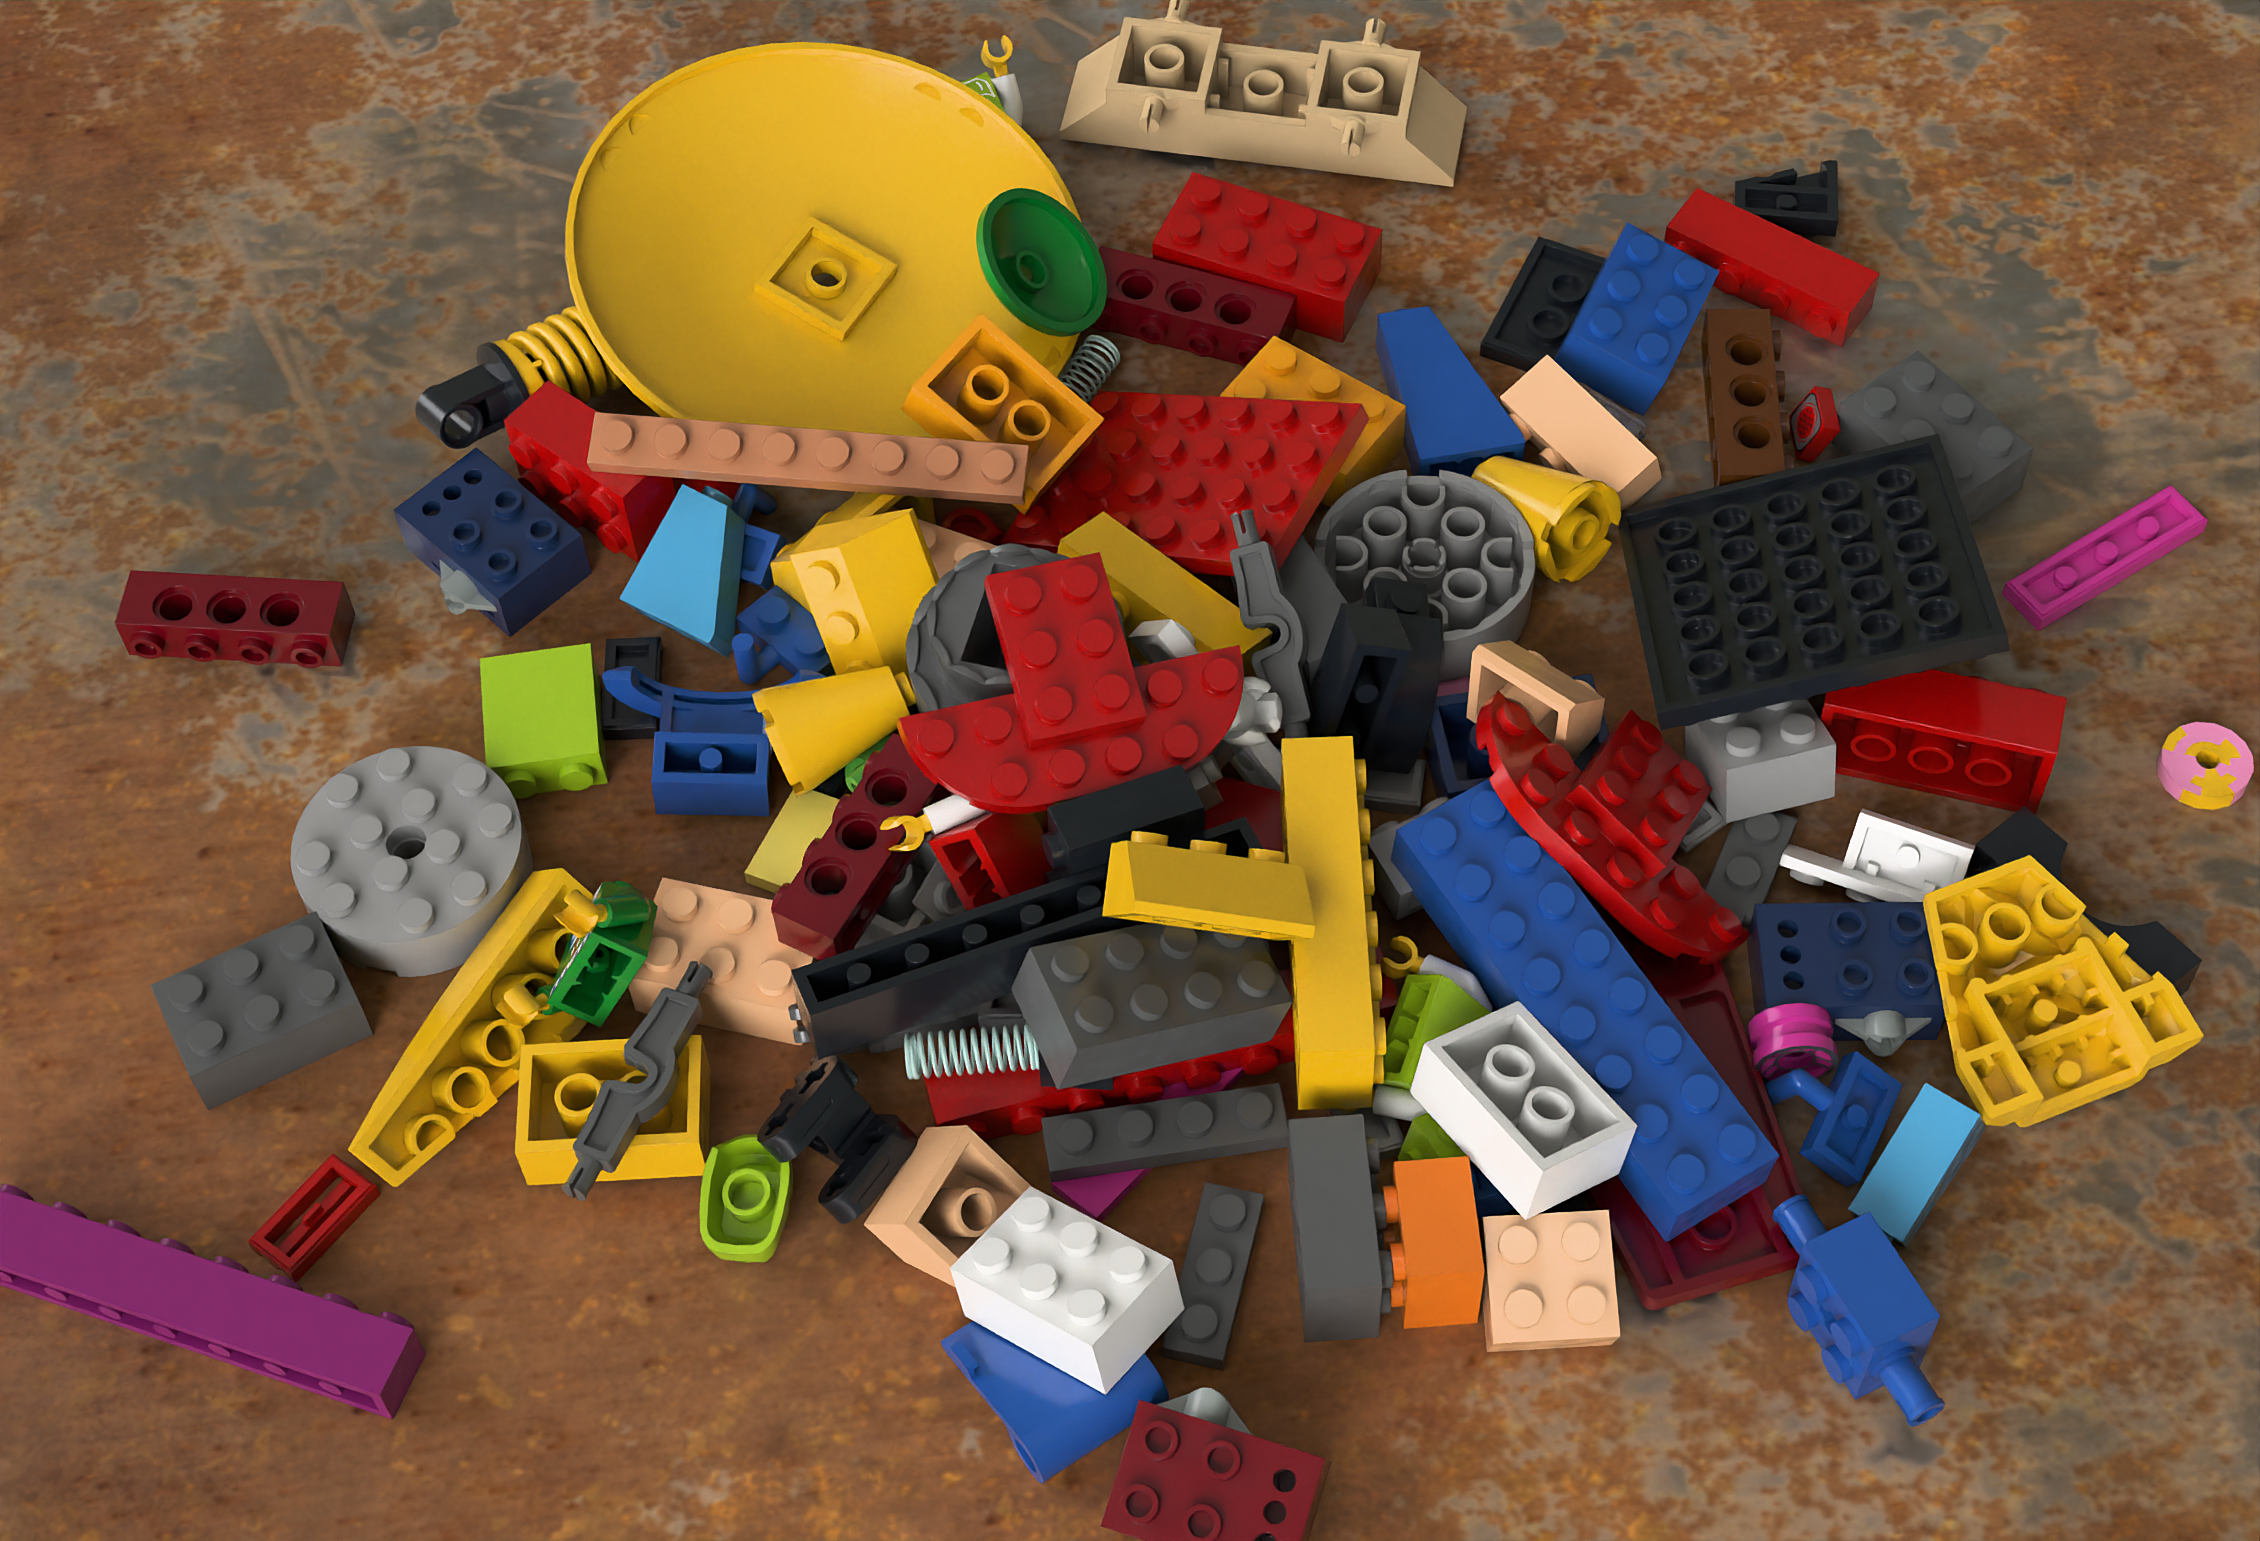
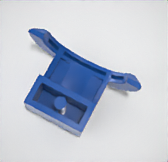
M622 666L607 670L602 674V680L607 691L617 700L637 711L660 718V732H655L651 780L656 814L770 816L773 747L765 731L766 721L762 712L758 713L752 697L753 693L762 689L745 692L688 690L659 683L643 675L634 666ZM799 670L793 678L780 685L824 678L826 676L812 670Z

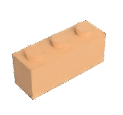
M1548 355L1500 396L1504 410L1523 434L1525 442L1530 440L1542 451L1538 456L1547 468L1604 482L1617 492L1621 499V510L1630 508L1662 479L1657 457Z

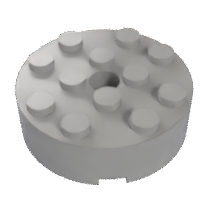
M1407 469L1381 474L1356 485L1343 494L1330 507L1319 525L1315 537L1314 553L1348 604L1367 606L1366 588L1373 577L1426 584L1430 618L1440 619L1442 647L1439 682L1469 676L1472 652L1479 644L1507 640L1516 643L1525 629L1529 618L1535 575L1534 540L1523 516L1508 499L1476 479L1444 470H1439V477L1407 476Z
M432 746L390 748L359 760L331 777L320 788L304 809L293 834L291 869L295 885L308 914L314 912L320 918L339 957L363 970H366L367 966L381 970L396 971L398 977H416L444 972L466 962L533 872V856L516 801L510 789L492 769L479 760L458 751Z

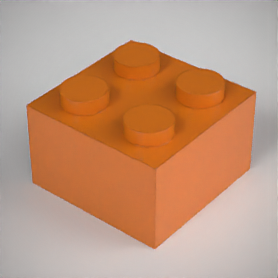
M1469 1156L1394 1162L1392 1185L1382 1186L1386 1209V1230H1383L1384 1250L1390 1249L1393 1270V1288H1390L1391 1307L1401 1306L1403 1329L1478 1323L1485 1269Z

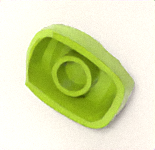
M744 1134L713 1146L705 1165L700 1195V1232L708 1249L721 1260L743 1263L768 1261L778 1247L787 1221L793 1194L791 1160L784 1163L778 1162L757 1141L758 1134Z

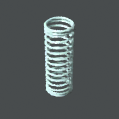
M1090 335L1085 339L1078 351L1075 352L1073 358L1070 359L1069 364L1066 365L1058 379L1066 386L1075 390L1082 397L1083 401L1086 403L1090 402L1092 396H1095L1102 383L1106 381V377L1110 376L1111 371L1121 361L1120 353L1117 347L1107 338L1099 335ZM1096 341L1106 346L1113 353L1115 360L1107 350L1101 346L1089 344V342ZM1090 347L1104 352L1112 363L1107 362L1102 356L1093 352ZM1084 360L1092 363L1102 374L1095 372L1087 366ZM1079 366L1092 373L1097 380L1083 373ZM1074 373L1083 376L1091 383L1092 387L1078 379ZM1070 379L1083 386L1087 393L1079 390Z
M1027 1023L1024 1026V1056L1019 1026L1015 1024L1013 1027L1012 1055L1008 1026L1004 1025L1003 1059L998 1029L994 1025L992 1028V1061L987 1029L984 1026L981 1029L980 1061L976 1029L974 1027L971 1029V1060H969L966 1034L962 1028L960 1030V1065L954 1030L951 1029L949 1031V1065L943 1031L940 1030L938 1032V1065L933 1033L931 1031L928 1032V1068L922 1033L920 1031L917 1033V1045L913 1032L910 1034L906 1033L904 1037L907 1077L910 1080L912 1078L918 1080L922 1069L924 1076L929 1079L932 1074V1065L934 1073L938 1078L942 1075L943 1065L945 1073L949 1077L953 1074L954 1065L957 1074L961 1076L964 1072V1063L967 1072L972 1076L975 1070V1060L980 1074L985 1072L986 1060L988 1069L992 1074L996 1070L997 1060L1000 1071L1004 1073L1007 1069V1055L1013 1072L1017 1070L1018 1055L1021 1068L1024 1071L1028 1068L1029 1055L1031 1069L1033 1071L1040 1069L1039 1048Z

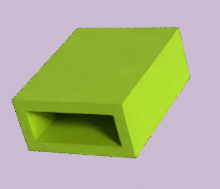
M591 643L480 658L486 766L492 769L504 781L515 799L527 798L536 793L564 789L579 791L593 785L608 783L605 740L601 729L602 702L600 678Z

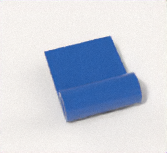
M975 1321L970 1322L940 1341L944 1351L1005 1424L1017 1453L1031 1474L1041 1484L1130 1427L1139 1400L1155 1405L1170 1400L1169 1393L1160 1374L1145 1354L1133 1364L1105 1395Z

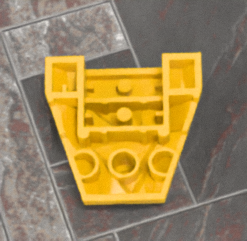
M2031 855L1927 893L1922 900L1956 1073L1986 1125L2005 1126L2015 1122L2019 1127H2028L2128 1088L2142 1080L2149 1069L2171 1061L2199 1043L2204 1036L2173 984L2159 971L2151 977L2125 953L2129 944L2116 932L2107 937L2082 914L2086 905Z

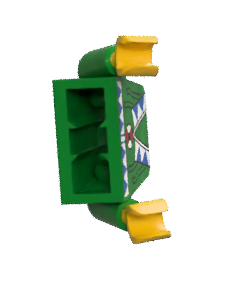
M624 881L602 882L591 901L578 889L569 892L564 898V901L569 906L562 912L554 915L571 934L553 984L540 987L534 998L524 985L519 983L504 994L505 1000L497 1004L496 1009L516 1029L524 1028L540 1012L549 1016L562 1011L601 1028L648 956L658 908L654 901L648 899L643 892Z

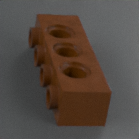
M1706 309L1701 337V354L1713 488L1794 469L1793 455L1784 454L1783 444H1788L1790 423L1788 412H1780L1779 403H1783L1785 397L1784 371H1776L1775 362H1779L1781 356L1780 330H1772L1770 309Z

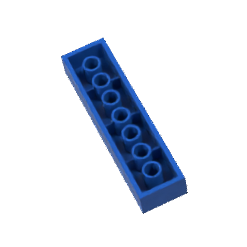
M1489 779L1396 830L1390 860L1412 888V893L1464 965L1477 977L1485 994L1496 1009L1499 1010L1519 1001L1637 1124L1622 1168L1617 1176L1665 1242L1670 1241L1766 1182L1779 1157L1777 1151L1563 865L1558 864L1518 824L1498 797Z

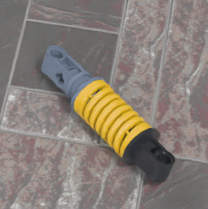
M570 306L563 309L561 314H553L546 317L544 322L529 325L526 331H517L510 334L507 340L504 338L493 343L486 342L478 346L476 351L477 367L441 384L427 388L417 400L415 414L418 421L446 446L452 449H463L475 441L504 428V420L548 380L585 404L588 403L590 397H603L607 389L617 390L621 388L623 382L611 370L593 344L579 316L577 307Z

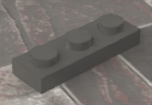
M1205 1182L1178 1284L1185 1309L1166 1330L1162 1345L1163 1358L1223 1371L1264 1209V1194Z

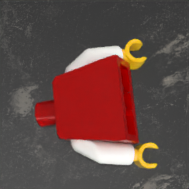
M954 794L923 808L924 815L917 818L908 815L888 817L881 824V830L892 829L900 824L905 827L906 838L904 842L889 848L890 851L896 852L915 850L921 845L924 834L932 831L935 836L928 842L966 911L1044 885V872L1051 870L1041 840V835L1048 829V815L1046 811L1027 814L996 813L969 805L970 801Z

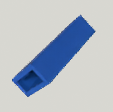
M1425 306L1413 309H1398L1393 312L1378 314L1376 350L1390 397L1406 406L1404 447L1413 476L1439 477V470H1444L1471 477L1480 463L1498 455L1523 461L1525 450L1523 434L1431 308Z

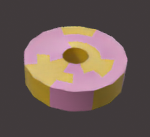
M2194 722L2178 727L2168 735L2157 759V774L2165 790L2179 802L2197 809L2215 810L2232 805L2243 796L2254 772L2253 755L2246 742L2232 730L2215 723ZM2198 763H2206L2210 765L2212 769H2206L2204 767H2201Z

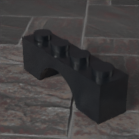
M2023 806L1976 843L1966 875L1972 877L2031 855L2063 884L2060 865L2068 843L2027 807ZM2086 912L2082 913L2107 937L2116 932L2126 941L2129 947L2125 953L2151 977L2159 971L2173 984L2180 996L2189 990L2202 959L2158 921L2136 926H2120L2098 920Z

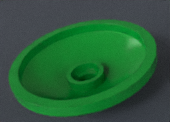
M1026 188L1010 189L992 199L980 214L976 230V243L982 272L999 302L1019 321L1048 335L1057 337L1073 336L1090 327L1100 317L1104 309L1107 297V279L1098 248L1083 224L1060 202L1036 190Z

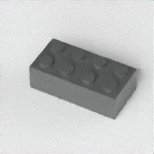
M1146 923L1031 947L1011 988L1058 1090L1271 1041L1293 1003V999L1261 938Z

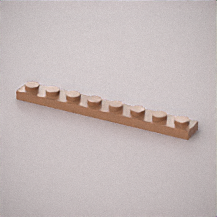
M595 412L587 464L590 470L595 472L1024 505L1031 453L1029 445Z

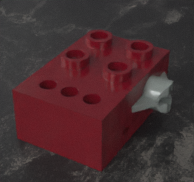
M1203 1387L1157 1405L1139 1400L1100 1526L1144 1541H1308L1332 1462L1323 1457L1253 1436L1226 1397L1212 1388Z

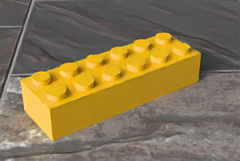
M1353 736L1281 739L1280 807L1283 852L1285 853L1284 863L1304 866L1315 921L1314 938L1288 940L1291 995L1293 999L1292 1013L1298 1110L1371 1107L1373 1084H1384L1383 1055H1386V1028L1384 1017L1380 1018L1379 1001L1382 1000L1381 965L1376 964L1375 948L1378 947L1377 912L1372 911L1371 896L1374 895L1373 860L1368 859L1367 844H1370L1369 809L1364 807V794H1366L1367 790L1365 759H1354Z

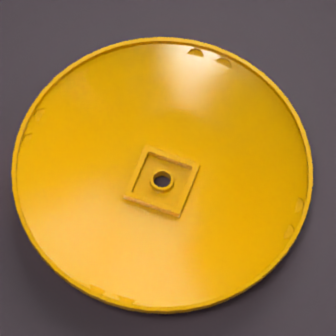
M817 42L771 43L735 49L707 57L680 68L650 85L629 101L608 122L591 145L578 170L572 188L565 226V261L570 289L579 316L593 344L611 370L631 392L660 417L934 438L901 409L914 383L980 313L986 316L1057 378L1060 377L1068 364L1080 336V333L1073 336L1057 337L1039 332L1015 318L996 298L984 277L977 253L976 230L984 207L996 196L1007 190L1026 188L1042 192L1054 198L1070 210L1080 222L1081 219L1069 190L1055 166L1038 144L1011 117L963 83L935 69L906 58L869 48ZM824 273L830 274L839 283L826 287L816 283L812 277Z

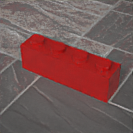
M1696 188L1666 226L1664 242L1719 271L1713 286L1726 294H1732L1761 309H1770V315L1780 317L1809 331L1812 335L1828 340L1840 347L1844 346L1872 308L1880 273L1699 188Z

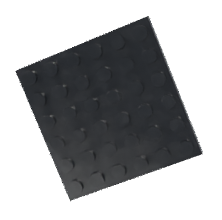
M1939 434L1621 510L1618 529L1661 731L1679 726H1690L1709 719L1736 713H1746L1757 708L1792 700H1803L1818 694L1853 686H1864L1879 680L1910 673H1921L1931 668L1966 660H1977L1988 655L2010 651L2007 632Z

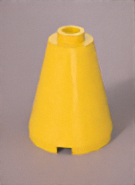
M1499 455L1480 463L1474 470L1471 478L1490 486L1502 494L1523 516L1534 540L1535 566L1546 577L1559 583V579L1563 578L1569 582L1578 581L1591 572L1608 552L1612 542L1605 539L1611 522L1619 526L1621 519V499L1611 486L1599 480Z
M889 666L764 688L752 694L758 713L762 712L766 721L765 731L790 786L793 787L796 798L808 794L896 730L898 719L910 715L907 707L916 704L914 693L905 673L902 672L893 676Z

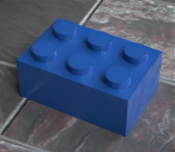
M1627 222L1606 257L1554 361L1577 382L1644 416L1665 384L1719 271Z

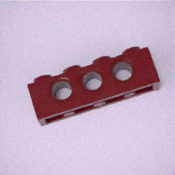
M1100 246L1098 251L1106 273L1107 297L1100 317L1090 327L1103 332H1114L1141 339L1150 344H1160L1188 351L1200 357H1211L1231 362L1244 368L1273 336L1290 344L1296 330L1295 294Z
M130 570L116 616L115 626L129 655H138L147 659L178 657L191 658L200 662L231 660L244 661L253 665L284 663L298 664L307 668H317L320 666L342 667L355 618V611L344 582Z
M893 733L881 751L875 750L869 756L863 769L861 781L852 794L847 793L839 800L833 813L832 823L821 839L815 838L809 844L802 860V867L791 884L788 882L784 883L777 891L772 902L771 913L779 942L818 960L854 949L931 832L929 831L924 834L921 845L915 850L896 852L890 851L889 848L904 842L906 838L905 827L900 824L892 829L881 830V824L888 817L908 815L917 818L924 815L923 808L954 795V793L939 783L936 786L924 775L908 754L899 735ZM891 801H898V802H899V803H897V804H895V805H890V806L883 805V804H885V803H887V802H891ZM860 845L870 846L864 850H853V848ZM829 890H841L834 895H822Z

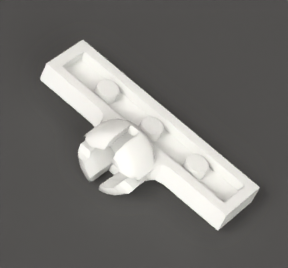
M1172 619L1144 621L1128 637L1150 664L1199 654L1194 647L1195 640L1192 634L1184 626ZM1253 676L1244 677L1243 692L1236 717L1223 738L1236 754L1229 762L1246 783L1280 792L1281 750L1272 744L1265 733H1275L1280 728L1283 713L1281 700L1277 693H1268L1271 686L1264 679Z

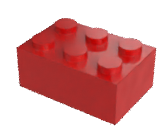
M548 380L504 420L510 441L508 448L515 459L520 476L518 482L539 500H544L556 508L570 525L576 528L583 526L597 535L600 542L611 552L616 554L622 552L639 563L676 497L672 477L591 471L587 464L594 416L597 411Z

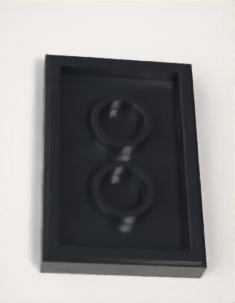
M1538 237L1480 344V356L1526 372L1532 369L1546 355L1554 360L1606 258Z

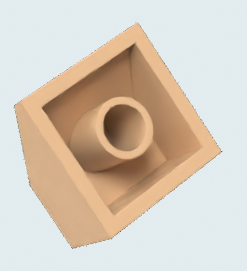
M1511 640L1479 644L1472 652L1466 718L1476 723L1483 704L1499 690L1510 702L1520 705L1529 715L1531 722L1552 743L1562 746L1570 754L1573 761L1599 733L1605 698L1600 696L1588 683L1572 679L1551 666L1541 654L1531 650L1527 651Z
M967 1125L926 1127L918 1139L914 1151L898 1170L864 1225L904 1262L956 1287L950 1267L1031 1185Z

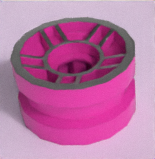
M1793 1003L1768 1008L1754 1016L1748 1023L1747 1031L1749 1043L1754 1049L1752 1057L1754 1071H1760L1764 1082L1773 1080L1795 1069H1803L1819 1080L1829 1075L1837 1067L1839 1057L1837 1046L1831 1039L1834 1029L1832 1017L1828 1011L1813 1004Z

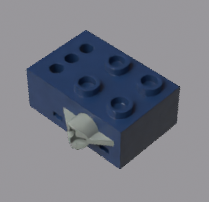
M477 447L394 509L406 548L441 578L440 587L449 611L458 615L468 609L479 610L509 637L513 636L592 574L582 535Z
M1923 902L1755 904L1748 931L1750 936L1747 939L1755 1015L1768 1008L1783 1004L1805 1003L1817 1005L1826 1009L1832 1017L1834 1030L1831 1039L1833 1041H1865L1867 1047L1875 1055L1882 1057L1892 1055L1905 1040H1937L1945 1013Z

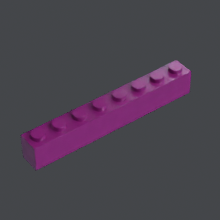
M2 1184L0 1187L1 1286L392 1420L426 1355L414 1331V1326L405 1318L394 1313L381 1312L379 1317L359 1311L357 1305L340 1295L326 1293L324 1298L304 1292L299 1284L286 1277L270 1275L267 1280L249 1274L247 1268L230 1258L217 1256L214 1261L196 1256L189 1247L176 1240L162 1238L160 1243L142 1238L138 1231L120 1221L108 1220L106 1225L89 1220L83 1212L69 1204L55 1202L50 1207L35 1202L31 1195L18 1187L9 1184Z

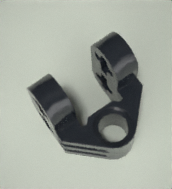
M815 1054L809 1062L811 1067L808 1071H801L795 1078L796 1085L793 1089H786L779 1098L781 1103L760 1128L757 1141L780 1163L788 1162L809 1146L839 1165L821 1189L818 1202L839 1223L846 1224L859 1217L873 1203L912 1154L917 1145L918 1138L898 1116L894 1114H876L872 1110L871 1105L854 1089L858 1081V1075L839 1055L834 1054L818 1060Z

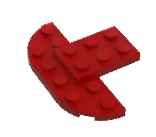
M1100 552L986 575L984 587L1014 693L900 717L897 722L901 740L908 754L917 767L936 786L939 783L952 793L970 801L969 805L979 809L1006 814L1040 812L1047 810L1049 806L1177 765H1182L1186 774L1197 768L1215 751L1236 717L1243 692V659L1240 646L1236 645L1133 667Z
M1499 690L1483 704L1476 722V741L1479 750H1482L1485 746L1487 747L1489 764L1494 772L1489 781L1498 797L1518 824L1629 932L1651 948L1673 959L1681 953L1700 957V965L1713 964L1725 959L1748 939L1750 934L1743 928L1739 918L1728 908L1721 907L1700 886L1698 879L1689 869L1679 866L1672 859L1673 854L1713 788L1705 781L1698 767L1689 761L1683 760L1664 741L1662 734L1652 723L1642 720L1630 709L1616 721L1582 772L1562 746L1552 743L1531 722L1527 712L1520 705L1510 702Z

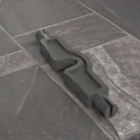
M1242 510L1241 514L1236 512L1230 515L1239 547L1230 552V559L1237 583L1241 620L1243 625L1250 630L1278 626L1281 631V636L1277 643L1253 654L1252 665L1257 678L1264 679L1270 684L1271 688L1268 693H1277L1281 700L1283 713L1278 730H1284L1286 738H1309L1306 724L1313 722L1315 715L1303 670L1308 650L1306 626L1296 606L1284 595L1273 547L1266 541L1260 542L1254 510Z
M691 961L676 990L663 988L647 1016L625 1044L623 1055L626 1063L648 1075L645 1081L638 1084L616 1080H607L602 1084L590 1115L573 1144V1150L578 1162L566 1183L562 1186V1190L572 1198L577 1197L579 1201H585L600 1171L604 1170L613 1173L616 1170L641 1124L657 1115L670 1100L679 1076L678 1058L703 1015L698 998L713 975L711 969L701 963L699 967L697 961Z

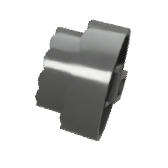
M1011 543L1003 544L990 550H981L969 554L954 569L947 572L937 585L929 590L915 612L906 642L908 671L919 713L1014 693L984 587L986 575L1069 559L1070 557L1053 554L1041 548H1029ZM1113 597L1118 617L1120 620V624L1122 627V631L1124 634V638L1126 641V645L1128 648V652L1130 655V659L1134 667L1132 652L1124 627V623L1122 620V616L1119 611L1117 602Z

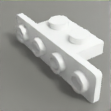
M1862 808L1844 862L1788 844L1779 864L1790 868V876L1798 881L1815 886H1823L1824 881L1846 887L1845 894L1860 902H1880V900L1887 902H1922L1925 894L1964 880L1975 846Z

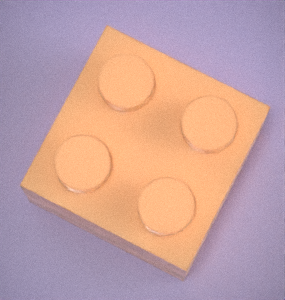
M1609 1210L1541 1213L1527 1220L1521 1215L1482 1217L1478 1226L1485 1269L1482 1301L1487 1352L1612 1345L1620 1337Z

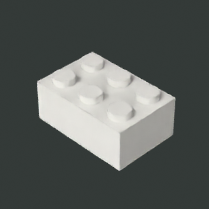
M1519 1001L1424 1043L1410 1089L1412 1096L1461 1150L1469 1156L1470 1160L1525 1220L1618 1175L1637 1128V1124Z
M1031 1186L950 1267L962 1309L967 1318L1105 1395L1185 1309L1171 1259Z

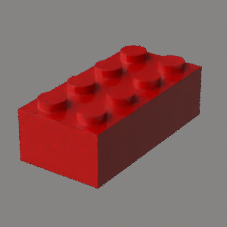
M1192 172L1152 242L1153 259L1295 294L1296 329L1343 343L1381 271L1383 229Z
M1931 668L1921 673L1905 674L1871 682L1864 686H1853L1827 692L1824 695L1819 718L1836 743L1835 773L2017 812L2025 806L2036 815L2058 754L2067 697L2049 694L2037 688H2020L1992 682L1980 676H1963Z

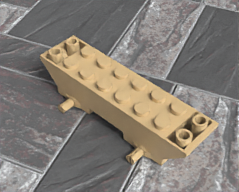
M1170 0L1165 18L1147 20L1124 17L1120 35L1078 61L1059 131V137L1063 140L1453 187L1467 115V106L1420 66L1421 51L1397 49L1383 43L1387 26L1381 19H1378L1375 33V18L1369 19L1366 22L1362 41L1345 43L1321 40L1319 53L1315 54L1223 43V28L1199 26L1186 20L1190 8L1189 0H1180L1179 7L1178 0Z

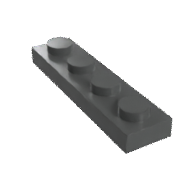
M1280 1083L1041 1118L1051 1182L1288 1147V1123Z

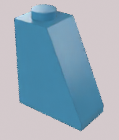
M682 484L619 599L638 613L728 658L733 649L731 642L735 632L746 522L730 509L734 501L720 491L705 485L700 493Z
M1925 1083L1848 1210L1855 1217L1870 1212L1890 1242L1895 1240L1907 1248L1986 1130L1981 1115Z

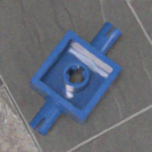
M1796 1195L1780 1204L1773 1211L1774 1215H1772V1218L1779 1224L1800 1256L1788 1293V1308L1796 1324L1803 1331L1810 1330L1822 1348V1360L1830 1376L1838 1384L1844 1382L1855 1400L1885 1385L1911 1427L1918 1426L1932 1419L1943 1410L1945 1402L1942 1398H1939L1919 1367L1940 1315L1872 1214L1867 1212L1828 1231L1810 1205L1806 1195Z

